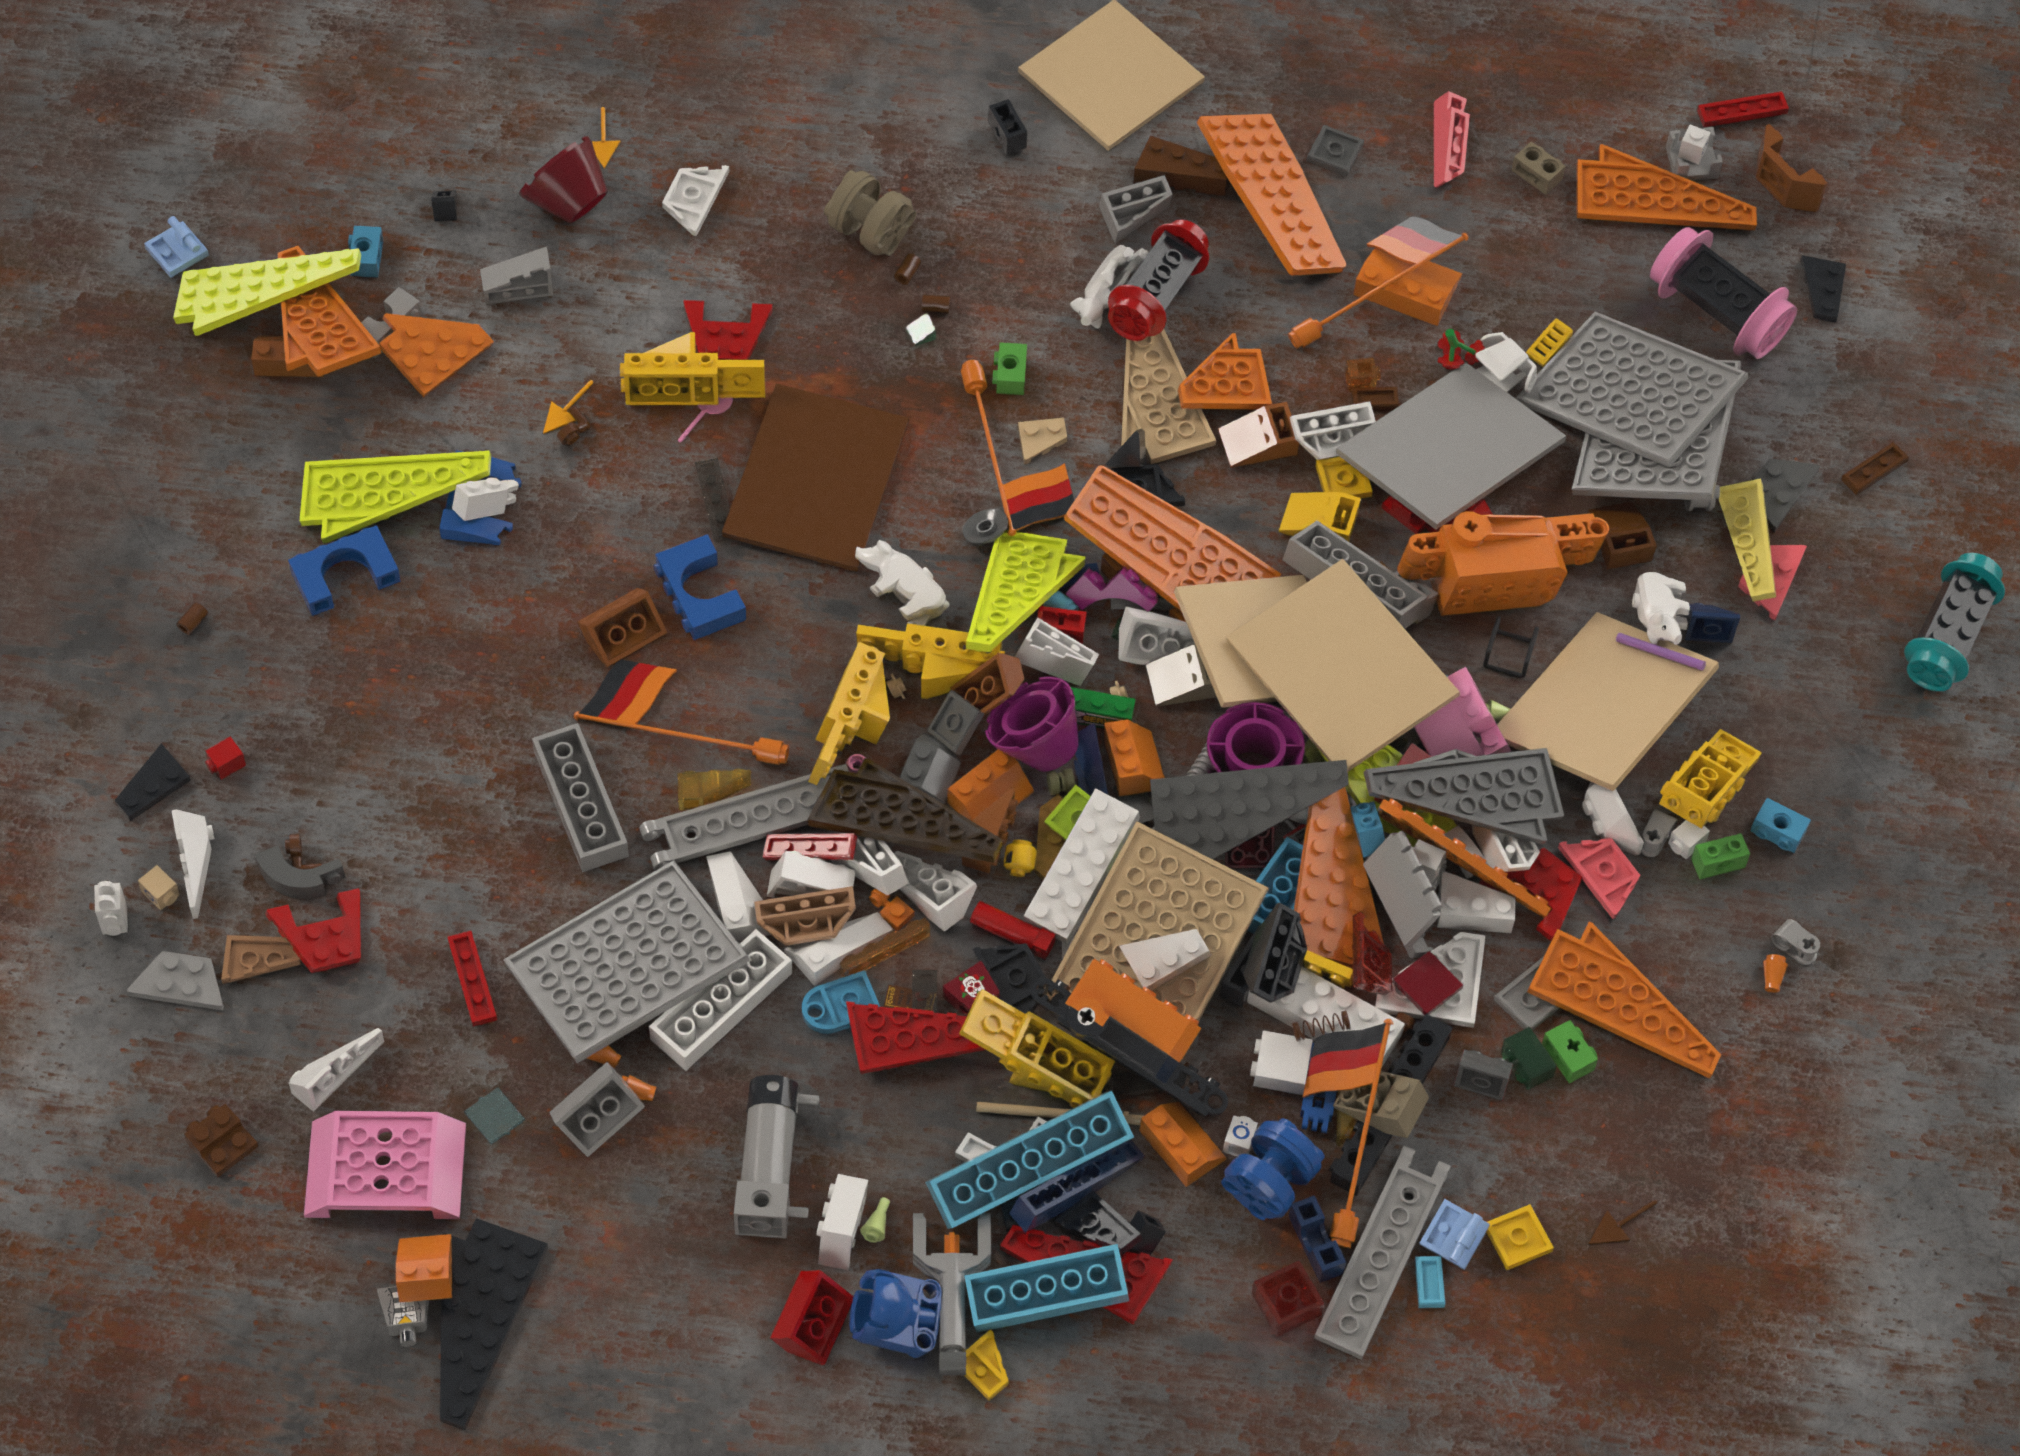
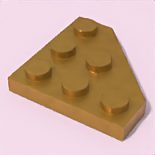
M1059 794L1041 806L1039 811L1035 874L1042 881L1045 879L1066 841L1044 823L1046 818L1063 800Z

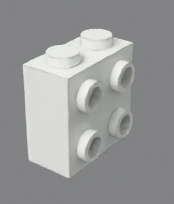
M1263 1031L1262 1039H1256L1254 1054H1259L1258 1062L1252 1061L1250 1076L1255 1077L1253 1086L1303 1095L1313 1039L1305 1038L1303 1040L1300 1037L1301 1041L1297 1042L1295 1036Z

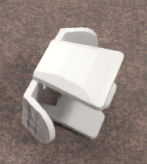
M1503 332L1483 336L1480 340L1483 342L1485 349L1477 352L1476 358L1484 366L1476 370L1507 393L1528 375L1525 391L1530 392L1537 380V366L1529 359V356ZM1519 368L1522 372L1515 375L1513 371Z

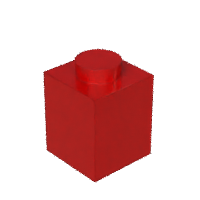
M231 736L205 750L208 759L205 761V764L211 774L216 773L220 780L246 766L244 755Z

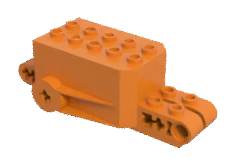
M1466 511L1457 515L1453 524L1442 525L1439 532L1421 533L1411 536L1397 570L1399 575L1407 580L1430 579L1432 589L1438 593L1436 601L1441 616L1541 606L1555 599L1568 573L1565 565H1583L1592 562L1596 558L1609 532V525L1604 519L1594 517L1593 513L1545 518L1544 516L1479 515L1475 512Z

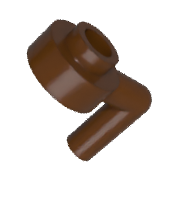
M576 406L571 407L568 412L577 421L578 425L574 422L569 423L557 433L556 437L562 445L574 444L580 438L579 434L589 430L591 427L588 420Z
M300 833L290 834L289 839L285 840L286 854H291L293 867L307 870L322 865V863L302 865Z

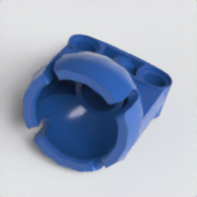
M881 1269L866 1271L861 1277L859 1285L862 1289L874 1291L871 1293L857 1290L854 1294L849 1322L853 1339L862 1344L906 1353L913 1358L922 1357L935 1347L939 1330L942 1302L940 1284L933 1279L922 1280ZM923 1289L928 1292L929 1298L924 1296ZM917 1339L923 1343V1348L918 1346Z

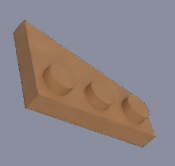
M227 935L221 978L222 984L301 965V959L292 950L293 946L283 937Z

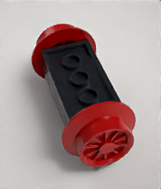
M1175 220L1171 224H1163L1157 227L1151 237V251L1127 285L1117 286L1109 294L1108 320L1112 328L1120 336L1132 341H1141L1146 337L1161 333L1167 322L1165 311L1189 276L1203 272L1208 266V237L1195 223L1187 220Z

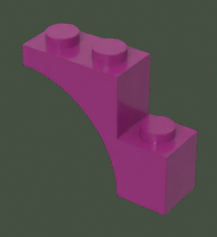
M1126 567L1121 569L1107 584L1104 583V579L1098 572H1093L1089 568L1065 593L1082 610L1098 600L1120 598L1134 602L1149 612L1159 600L1155 590L1150 586H1146L1140 581V577L1132 569L1128 570Z

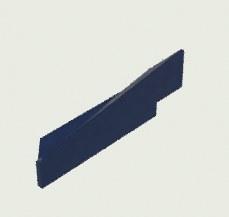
M1091 724L1078 732L1079 745L1075 753L1077 760H1074L1073 764L1077 785L1090 796L1095 788L1108 795L1095 724Z

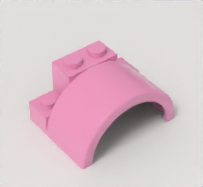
M1466 667L1447 677L1460 691V696L1414 727L1426 751L1432 757L1455 749L1475 756L1511 752ZM1475 736H1476V737H1480V736H1481V740H1482V741H1481L1480 744L1478 743V741H1477V739L1475 738Z

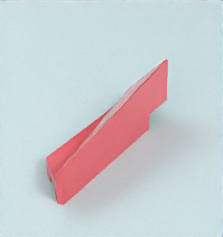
M1450 91L1434 101V187L1436 188L1461 175L1465 169L1470 114L1464 112L1467 99Z

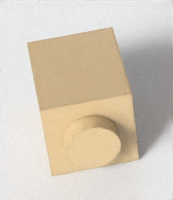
M158 865L138 880L141 892L160 911L166 906L172 905L180 895L177 884Z

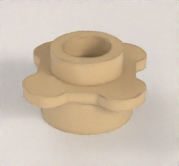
M892 673V679L886 681L894 698L902 696L905 699L903 692L906 691V687L902 679H896Z
M1115 681L1116 686L1110 687V693L1112 695L1128 697L1125 686L1120 687L1118 681Z

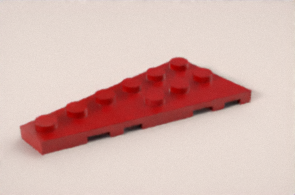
M1013 1225L1001 1243L1000 1250L1023 1263L1103 1246L1086 1240L1084 1242L1071 1240L1070 1237L1063 1235L1060 1237L1048 1235L1044 1231L1035 1229L1025 1233L1020 1226ZM1132 1252L1120 1254L1129 1301L1104 1306L1103 1308L1134 1325L1172 1265L1173 1259L1150 1257V1254L1141 1252L1140 1254Z

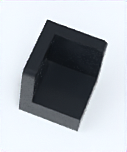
M1138 1210L1130 1224L1141 1233L1143 1240L1131 1249L1151 1255L1166 1231L1159 1219Z

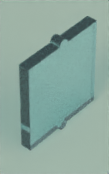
M498 1087L485 1097H479L478 1102L464 1111L466 1116L491 1145L504 1135H510L511 1130L525 1121V1118Z

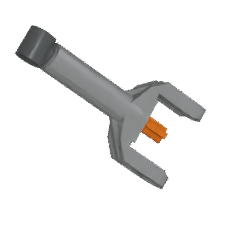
M913 1213V1265L924 1275L937 1280L942 1290L939 1322V1375H966L964 1276L983 1272L991 1264L990 1213H982L978 1218L977 1255H973V1253H960V1236L955 1235L954 1232L944 1235V1253L926 1255V1218L923 1216V1213Z

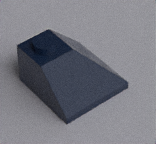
M1702 603L1689 604V614L1684 615L1688 623L1687 630H1684L1685 640L1733 642L1740 621V614L1713 605H1704Z

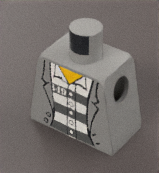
M397 1286L377 1289L389 1335H400L401 1346L409 1347L415 1345L416 1333L427 1330L429 1300L399 1303Z

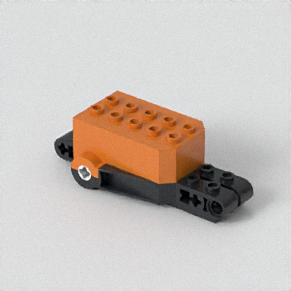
M1093 959L1072 993L1069 992L1071 990L1070 987L1060 980H1057L1055 983L1050 979L1040 978L1033 983L1031 987L1033 1001L1057 1017L1058 1024L1071 1032L1076 1039L1087 1042L1204 1119L1207 1114L1210 1116L1221 1115L1227 1108L1228 1097L1223 1090L1218 1088L1220 1086L1219 1082L1209 1076L1206 1079L1202 1078L1197 1074L1199 1070L1188 1062L1184 1065L1180 1063L1201 1031V1028L1198 1026L1199 1021L1188 1014L1186 1016L1181 1015L1177 1012L1178 1008L1166 1000L1164 1003L1156 998L1157 994L1146 987L1139 988L1134 984V979L1124 973L1119 975L1113 971L1114 967L1103 959L1100 961ZM1047 987L1048 993L1051 996L1054 992L1057 993L1052 997L1051 1004L1048 1003L1049 997L1047 995H1044L1042 998L1040 997L1039 988L1044 990ZM1091 1017V1022L1086 1021L1085 1024L1082 1023V1018ZM1186 1077L1190 1079L1189 1085L1198 1084L1197 1089L1200 1091L1199 1093L1194 1092L1190 1094V1088L1187 1085L1184 1089L1180 1088L1185 1084ZM1212 1096L1219 1097L1222 1102L1221 1107L1218 1109L1211 1108L1208 1104V1099Z

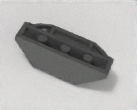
M923 733L915 740L900 778L945 804L948 788L953 785L961 762L953 751L934 736Z

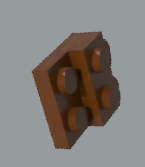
M223 1104L221 1107L215 1105L207 1112V1117L201 1122L196 1120L190 1123L186 1128L187 1132L184 1134L187 1144L217 1177L221 1176L259 1147L258 1142L243 1127L241 1120L226 1104Z

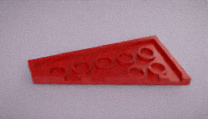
M846 1001L860 1074L986 1050L959 1034L967 1016H959L957 1013L948 1012L947 1014H941L930 1010L903 1007H878L876 1004L860 1005L855 1004V1002Z

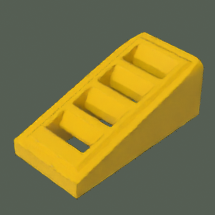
M1556 318L1531 345L1526 354L1530 359L1544 367L1572 337L1573 330ZM1539 349V350L1542 351L1544 354H1546V356L1544 357L1543 355H1541V354H1540L1539 352H1537L1536 350Z

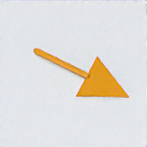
M601 107V141H592L597 159L605 169L620 140L606 141L605 108Z
M592 380L564 408L551 401L543 434L576 421L567 411L593 384Z

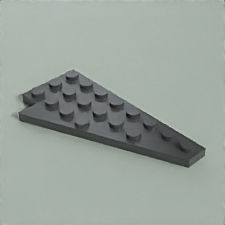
M1547 748L1371 768L1364 771L1369 796L1387 801L1391 798L1404 806L1538 844H1544L1548 841L1543 822L1561 820L1564 817Z
M1347 760L1151 779L1155 831L1214 860L1348 786Z

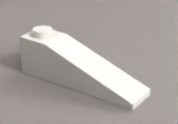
M1125 607L1119 627L1120 661L1144 665L1195 644L1186 622L1150 611L1147 612L1146 610Z
M899 851L894 853L903 865L909 883L900 888V890L930 921L943 931H946L964 917L977 888L974 881L960 871L953 870L951 872L943 869L942 865L936 863L930 865L922 862L921 858Z
M876 912L846 922L836 938L790 945L784 949V952L810 982L816 986L892 933L893 929Z

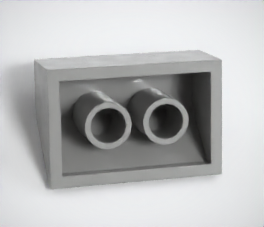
M606 1062L551 1110L550 1115L554 1123L588 1157L639 1113L645 1105L625 1080Z

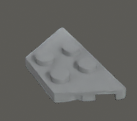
M162 951L127 989V994L131 997L222 1011L224 1008L211 958Z

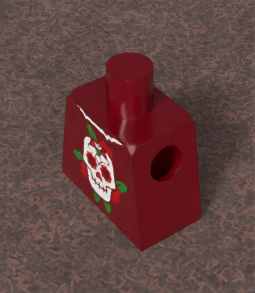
M979 961L943 985V998L963 1016H968L980 990L983 989L999 999L1000 992L982 961Z

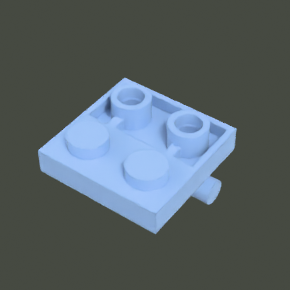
M175 216L168 219L171 228L144 243L145 249L170 278L209 256L206 247L183 221L179 222Z
M1444 1199L1419 1244L1465 1270L1490 1224L1483 1221V1218L1478 1214H1471Z

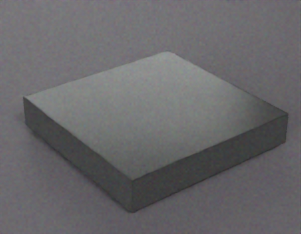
M1323 125L1307 155L1306 162L1347 177L1364 146L1365 140Z
M950 690L927 732L951 751L961 755L984 713L960 694Z

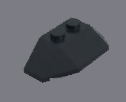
M1282 903L1276 904L1257 929L1243 973L1250 992L1269 1003L1294 993L1307 951L1304 931L1300 924V913Z

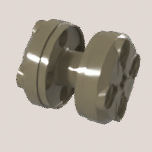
M850 170L846 173L824 209V215L828 217L829 226L845 235L856 232L862 226L860 233L861 245L874 255L886 254L890 256L897 249L898 244L916 218V211L913 210L912 201L896 191H890L878 200L881 189L880 182L866 171L854 172Z

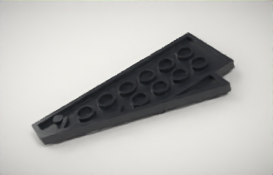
M477 1218L466 1240L451 1235L452 1298L441 1299L440 1420L462 1430L467 1428L548 1249V1243Z

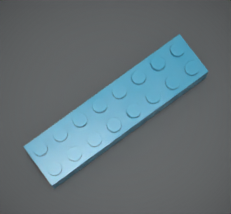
M1109 1091L925 1183L947 1229L954 1228L1134 1138V1135L1113 1092Z

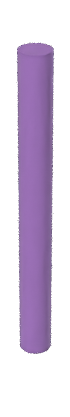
M1622 633L1617 634L1616 642L1702 671L1706 666L1705 661Z

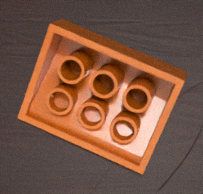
M1374 248L1356 278L1353 295L1358 297L1364 296L1410 268L1413 264L1398 260L1388 253ZM1429 261L1366 300L1438 326L1463 273Z

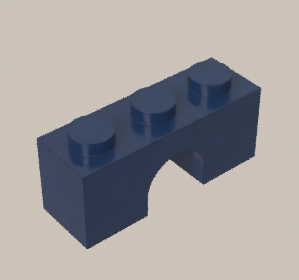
M1315 1196L1293 1203L1288 1217L1319 1283L1343 1275L1346 1261L1336 1240L1330 1241L1324 1225L1325 1217Z

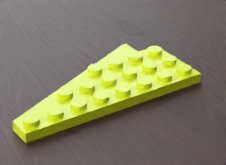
M359 248L346 249L343 251L323 252L313 255L184 271L173 318L176 324L194 322L193 331L195 336L201 335L359 271L361 252Z
M1005 530L994 541L966 640V649L978 652H991L1085 566L1086 557L1065 554L1067 539L1016 532V535L1009 536L1008 530Z

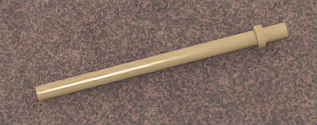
M977 1102L976 1112L1055 1118L1071 1109ZM1124 1111L1123 1114L1130 1125H1140L1141 1118L1144 1116L1129 1114L1127 1111Z

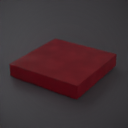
M1431 951L1424 954L1393 978L1392 981L1424 1016L1426 1014L1430 1015L1463 989V984Z

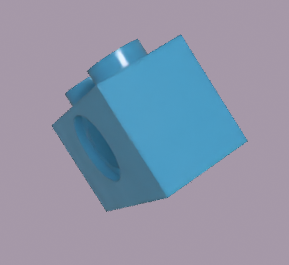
M354 226L353 235H349L348 247L351 249L359 248L362 256L359 271L351 273V276L378 277L384 241L381 227Z
M1767 798L1754 819L1750 831L1761 839H1767L1777 844L1783 850L1795 853L1808 829L1811 819Z
M1360 803L1357 806L1350 807L1363 857L1371 856L1385 841V836L1375 803Z

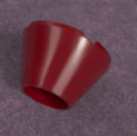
M588 136L581 138L583 141L581 144L578 145L576 142H573L550 159L534 174L535 179L530 185L527 182L524 184L519 195L530 203L570 224L592 210L607 195L608 190L592 140Z

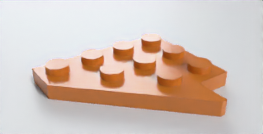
M386 313L382 319L394 332L379 342L382 352L424 398L492 346L494 341L479 324Z
M1232 333L1178 388L1181 409H1259L1263 406L1272 405L1261 349H1239L1236 333Z

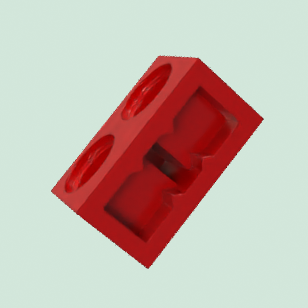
M1046 606L1039 607V619L1083 644L1087 612Z

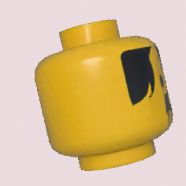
M1015 839L1005 848L1003 866L1011 871L1010 875L1025 877V873H1030L1035 868L1037 850L1032 846L1031 842Z

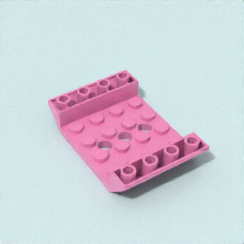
M334 1111L312 1121L304 1218H330L331 1210L432 1211L434 1219H460L466 1123L439 1112ZM384 1132L392 1134V1138L386 1142L380 1141L378 1137ZM380 1156H388L390 1158V1162L386 1165L376 1163ZM380 1179H385L389 1182L384 1189H377L374 1185Z

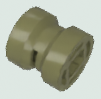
M1071 768L1063 769L1059 773L1055 771L1047 772V784L1051 796L1057 795L1062 791L1069 793L1075 786Z

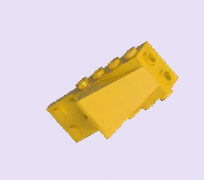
M695 332L685 334L645 353H625L624 363H620V377H624L621 378V392H625L626 405H719V398H765L764 360H718V353H696Z
M907 623L905 632L858 625L856 632L857 644L861 642L877 648L885 653L884 657L889 661L903 660V669L911 673L922 672L921 699H929L949 693L950 687L997 653L1005 654V651H1002V642L990 653L971 649L963 650V645H966L968 632ZM941 641L944 645L938 646L936 643Z
M858 642L815 740L824 743L808 780V782L816 786L821 777L826 779L838 750L842 752L846 743L850 745L855 735L873 744H877L890 719L883 668L885 653L873 646Z
M1720 729L1698 751L1694 750L1688 761H1684L1679 771H1675L1670 781H1666L1660 791V794L1663 796L1659 804L1701 829L1707 822H1716L1727 801L1730 802L1736 791L1739 792L1745 783L1743 777L1759 760L1762 752Z
M983 989L978 992L959 1033L1000 1057L999 1062L1005 1065L1007 1070L1013 1072L1009 1083L1049 1092L1054 1097L1068 1101L1073 1108L1102 1094L1101 1091L1111 1077L1112 1072L1110 1071L1115 1062L1103 1053L1093 1049L1030 1011L1024 1014Z

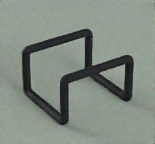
M1497 616L1485 653L1483 666L1487 669L1524 678L1539 627L1536 626L1532 638L1500 630L1501 617ZM1496 633L1530 643L1522 673L1488 664Z

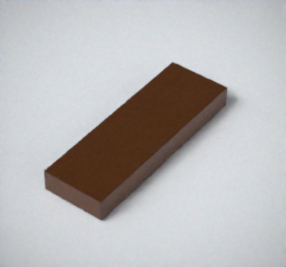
M1892 442L1842 475L1841 481L1855 495H1858L1905 464L1909 457Z

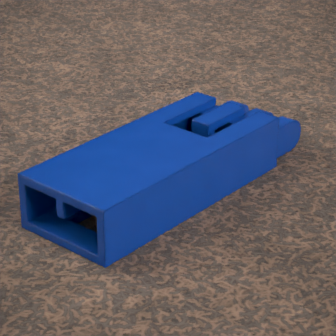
M1312 1043V1047H1311L1309 1065H1310V1060H1311V1056H1312V1051H1313L1314 1043ZM1336 1091L1320 1092L1303 1098L1300 1117H1303L1301 1129L1306 1130L1308 1121L1313 1122L1311 1131L1316 1132L1318 1123H1323L1321 1133H1327L1328 1122L1332 1121ZM1314 1096L1325 1098L1323 1109L1321 1108V1100H1315V1106L1312 1107Z

